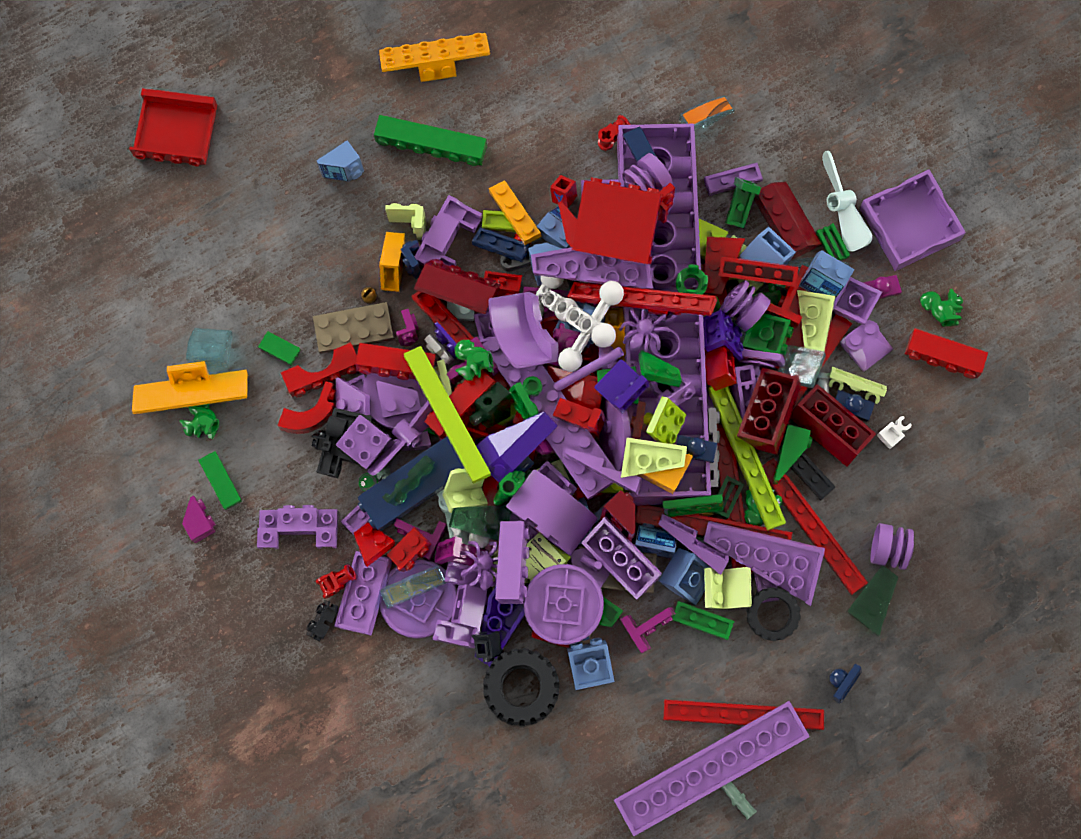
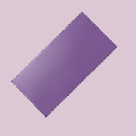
M355 552L351 567L356 573V580H350L346 583L334 627L372 635L392 564L390 558L381 556L366 567L361 553Z

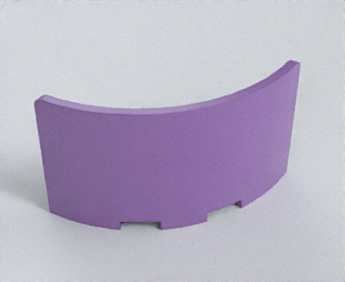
M525 292L494 297L488 300L489 313L496 340L504 356L514 367L524 368L558 361V342L550 336L547 329L543 330L540 324L543 320L537 295Z
M537 470L531 472L517 493L506 505L513 514L531 527L537 526L535 529L569 556H571L597 521V517L585 506Z

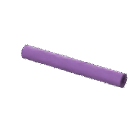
M617 347L555 382L553 386L559 392L620 358L624 353L620 347Z

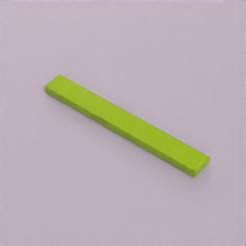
M419 346L404 353L405 360L472 483L474 484L491 476V472L422 347Z
M708 387L707 391L716 408V412H719L721 424L767 531L785 525V518L755 448L737 437L742 418L729 388L726 387L715 391L712 387Z

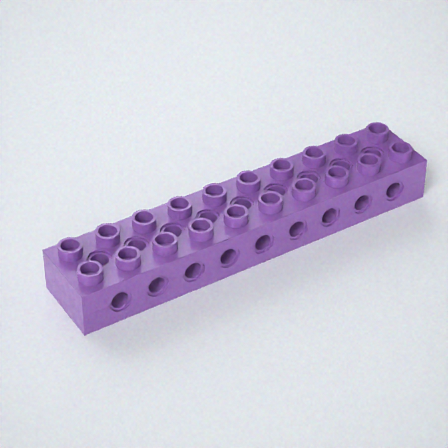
M694 124L619 125L617 159L618 182L621 183V187L627 188L623 181L622 173L627 169L629 170V167L632 165L638 167L623 138V134L639 126L656 157L663 163L672 178L673 186L675 187L673 205L668 210L667 221L664 224L660 220L657 221L654 239H662L665 243L658 245L653 241L650 255L652 256L650 270L654 290L678 292L675 282L680 271L688 268L689 264L699 265L701 270ZM657 274H662L667 279L664 281H658L654 276ZM688 278L685 280L684 286L686 289L696 290L698 282L694 278ZM623 307L624 322L631 321L637 324L632 314L629 313L632 307ZM633 308L637 317L641 320L642 309ZM648 309L645 310V319L649 316V320L653 318V323L659 318L655 314H649ZM668 311L666 320L662 319L654 328L667 326L670 332L653 331V333L659 336L660 347L668 348L670 353L667 355L660 354L657 351L656 339L651 335L649 336L647 352L678 368L681 379L687 378L693 382L696 393L690 399L678 405L686 414L684 424L681 426L678 435L692 438L699 437L709 441L703 315L687 313L674 315ZM626 325L625 336L629 331H632L636 328L631 325ZM635 333L627 339L625 344V363L630 367L636 366L637 374L641 376L638 354L640 350H644L645 338L643 337V343L639 350L631 351L630 341L634 335L638 334ZM648 380L650 386L639 396V405L632 404L627 409L631 426V438L657 442L646 432L649 425L644 424L643 420L647 412L655 413L657 404L654 400L663 393L658 388V385L662 383ZM692 459L674 494L641 478L642 484L638 496L629 491V494L634 499L633 503L635 506L663 505V501L711 496L710 463Z

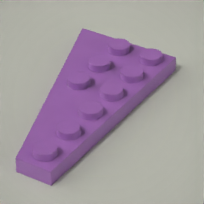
M572 247L531 255L534 275L598 284L616 281L622 287L654 290L650 264L572 250Z
M708 521L704 542L734 558L740 564L751 568L758 575L780 586L791 595L800 598L811 606L825 548Z

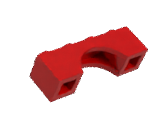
M350 342L333 350V359L330 365L322 371L308 372L297 365L280 373L291 397H301L308 390H317L323 387L325 381L335 382L336 378H341L345 374L351 375L358 372L355 365L357 355Z

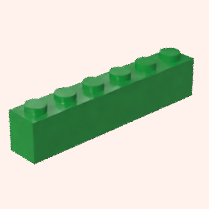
M379 115L374 132L375 142L382 146L391 145L400 150L409 149L418 154L427 153L436 158L445 157L451 161H463L472 166H482L487 148V139L383 115Z

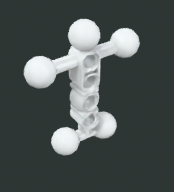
M540 276L542 285L536 295L539 298L541 317L544 314L545 306L555 312L556 317L560 321L568 322L581 331L572 348L564 349L558 358L559 365L564 371H577L583 362L581 352L591 337L598 347L606 348L614 343L616 331L610 324L601 323V320L611 305L614 306L622 301L624 289L616 281L605 282L599 292L601 301L593 314L590 315L579 308L573 299L565 298L551 291V289L559 288L563 284L564 279Z

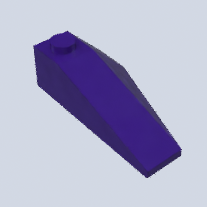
M543 411L518 424L508 426L497 433L489 434L476 447L491 475L500 483L509 472H512L558 427V424Z
M495 586L488 597V605L483 618L484 622L481 632L487 631V634L499 631L501 648L503 650L525 618L524 602L523 604H500L495 599ZM490 661V662H483V663H485L486 665H488V666L490 667L491 664H492V661Z

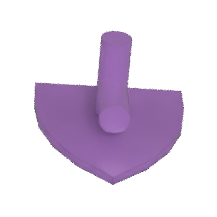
M737 361V364L754 366L756 383L761 372L760 367L773 370L776 368L772 364L761 361Z
M587 548L574 550L571 554L572 565L587 571L596 580L601 589L610 572Z

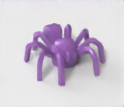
M630 308L629 313L632 314L637 324L627 321L621 325L620 331L626 325L636 328L627 333L623 343L626 344L627 339L632 334L638 333L631 338L630 349L631 351L639 350L644 337V352H647L649 336L651 335L656 339L657 351H659L660 339L653 331L670 332L667 326L654 328L662 319L666 320L665 314L652 323L653 318L649 320L648 316L645 319L646 309H642L641 320H639L634 309Z
M468 541L469 545H475L477 557L469 551H460V555H468L474 560V565L461 572V576L467 575L475 568L478 571V576L475 581L470 583V586L472 587L480 581V587L485 591L490 586H495L497 581V573L491 569L498 566L493 564V562L498 561V557L491 558L497 550V542H489V545L494 546L491 552L488 554V551H481L480 555L479 544L476 541Z

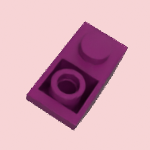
M195 496L190 497L182 525L191 541L196 544L215 533L216 531L213 526L216 524L210 515L207 516L204 512L207 508L202 499L198 500Z

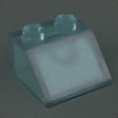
M194 328L188 340L186 360L189 363L205 361L206 366L228 368L232 331Z

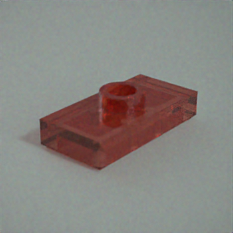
M638 402L636 416L631 418L630 426L634 428L633 439L640 440L646 402Z

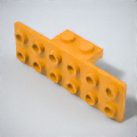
M475 33L469 36H457L431 42L423 41L413 45L405 44L394 48L386 47L379 50L382 72L418 67L420 80L425 82L456 77L454 61L490 55L486 33Z
M205 361L167 366L169 381L134 386L132 413L140 414L245 399L248 396L247 370L209 375Z

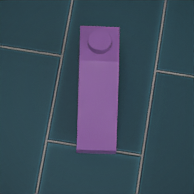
M753 365L735 366L736 384L730 386L742 420L756 385Z

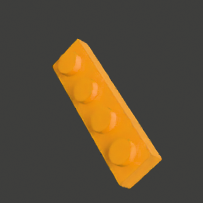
M505 180L489 188V193L524 245L541 237V232Z

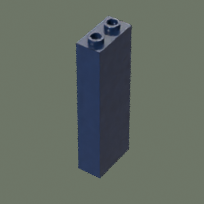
M445 437L357 497L360 501L358 506L363 513L367 512L370 519L368 521L373 529L377 528V530L383 531L396 522L397 519L402 518L445 489L452 470L465 468L448 437Z

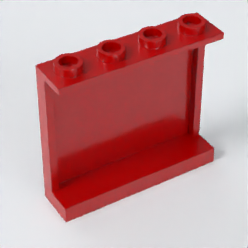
M142 88L141 96L143 103L133 147H129L133 156L142 160L151 158L158 162L167 160L175 164L183 162L189 163L192 166L206 165L217 110L215 98Z
M591 177L590 181L584 180L572 250L651 264L652 244L661 197H664V194H660L659 189L648 188L647 191L640 190V186L629 184L628 188L621 187V183L615 181L604 184L602 179Z

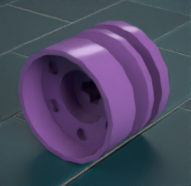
M651 153L646 154L637 161L638 167L632 165L629 167V170L627 169L622 173V178L627 188L629 184L640 186V190L647 191L648 188L659 189L660 191L669 183L673 185L668 170Z
M743 280L728 293L720 307V310L724 313L728 312L727 315L730 318L738 314L735 323L744 331L750 329L760 319L771 302L761 292L753 297L755 287L752 285L748 288L750 283L747 280Z
M879 523L872 541L871 563L885 566L890 558L892 568H896L899 563V569L905 570L912 557L914 548L913 529H906L904 533L903 527H899L896 534L893 535L892 525Z

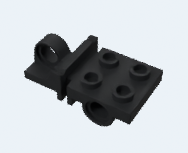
M334 408L332 416L328 419L326 439L323 441L327 448H321L322 453L317 473L338 479L342 468V461L359 464L337 447L336 443L359 415H362L369 422L372 421V416Z

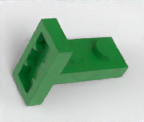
M735 177L733 184L736 186L725 223L744 228L755 194L759 195L761 187L754 182Z

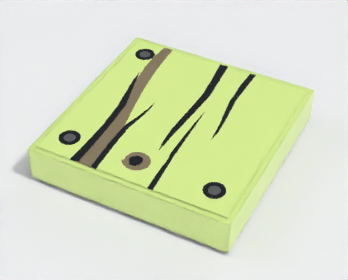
M540 532L527 543L529 558L526 559V566L528 567L527 578L530 581L547 567L566 563V560Z

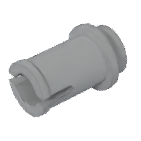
M818 373V377H816V380H818L817 384L829 393V380H831L829 373Z

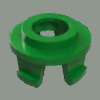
M689 264L688 268L678 273L675 282L676 289L680 293L703 295L707 289L708 276L699 269V265ZM688 278L696 279L698 288L696 290L686 289L684 286L685 280Z

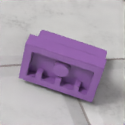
M359 415L336 443V446L365 469H368L392 438L379 430L362 415Z

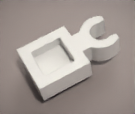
M429 334L424 339L428 343L426 345L428 350L433 354H438L445 361V364L449 365L454 360L435 336Z
M904 416L897 419L895 424L893 422L889 423L877 434L879 439L889 449L905 436L902 432H906L911 427V424L907 426L901 424V421L905 418Z

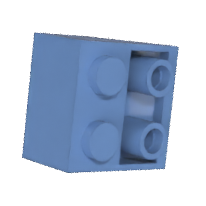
M767 227L748 245L738 258L787 265L796 251L771 228Z

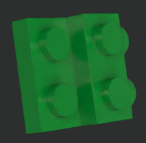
M764 313L747 330L742 344L743 348L778 353L785 356L788 345L785 343L787 337L791 338L794 327H791V321L788 319Z

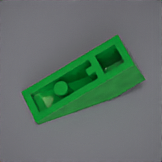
M787 425L772 484L776 485L805 452L806 448H810L812 437H810L811 430Z

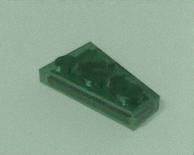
M425 455L408 472V478L399 480L394 485V491L390 495L386 493L382 498L389 504L401 505L407 498L406 494L420 484L421 477L424 474L428 475L432 471L435 461Z
M506 505L453 508L449 527L499 542L500 521H510L512 512Z
M881 566L846 611L877 636H880L898 576L885 566Z

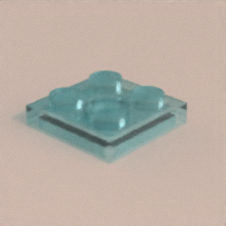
M788 345L786 355L784 356V367H779L778 372L798 376L801 386L814 388L826 356L825 352Z

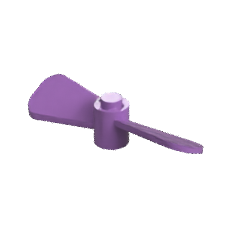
M428 400L411 423L403 419L394 427L392 434L399 440L369 467L367 472L370 475L374 476L380 472L403 445L410 449L412 447L416 448L422 442L420 439L422 437L421 432L428 428L424 421L427 415L433 411Z

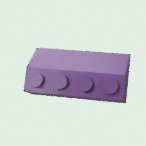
M606 516L581 542L636 600L647 592L662 574Z

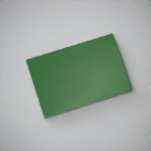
M720 494L663 501L664 514L668 517L723 511V497Z

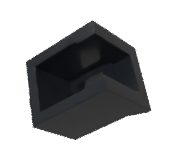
M482 631L472 635L475 643L476 658H483V662H490L502 654L499 631L487 634V631Z

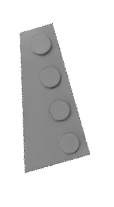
M707 408L709 441L719 443V431H717V423L720 420L719 412H716V408ZM717 448L714 462L710 463L711 487H718L719 450Z

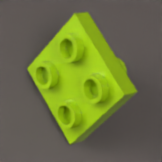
M662 396L655 413L647 412L644 416V424L649 425L646 432L657 442L674 444L680 428L684 424L686 414L669 398Z

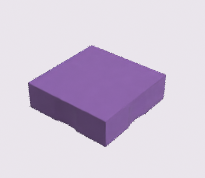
M930 170L907 179L897 187L886 189L863 200L860 206L862 214L894 271L960 241L966 233L954 211L946 203L942 190Z

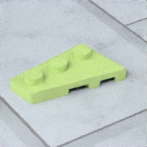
M797 290L800 314L802 316L801 322L805 350L824 353L835 296Z
M627 438L621 478L684 467L687 446Z

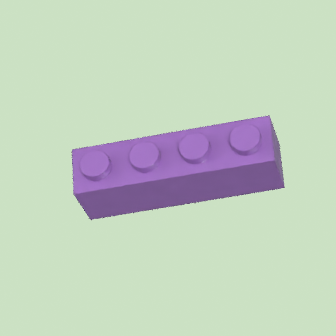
M500 521L495 597L500 604H523L524 598L527 596V587L524 585L525 578L528 577L526 559L529 558L527 540L530 539V528H528L524 521Z

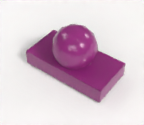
M897 275L879 277L872 281L863 282L882 292L879 299L902 293Z

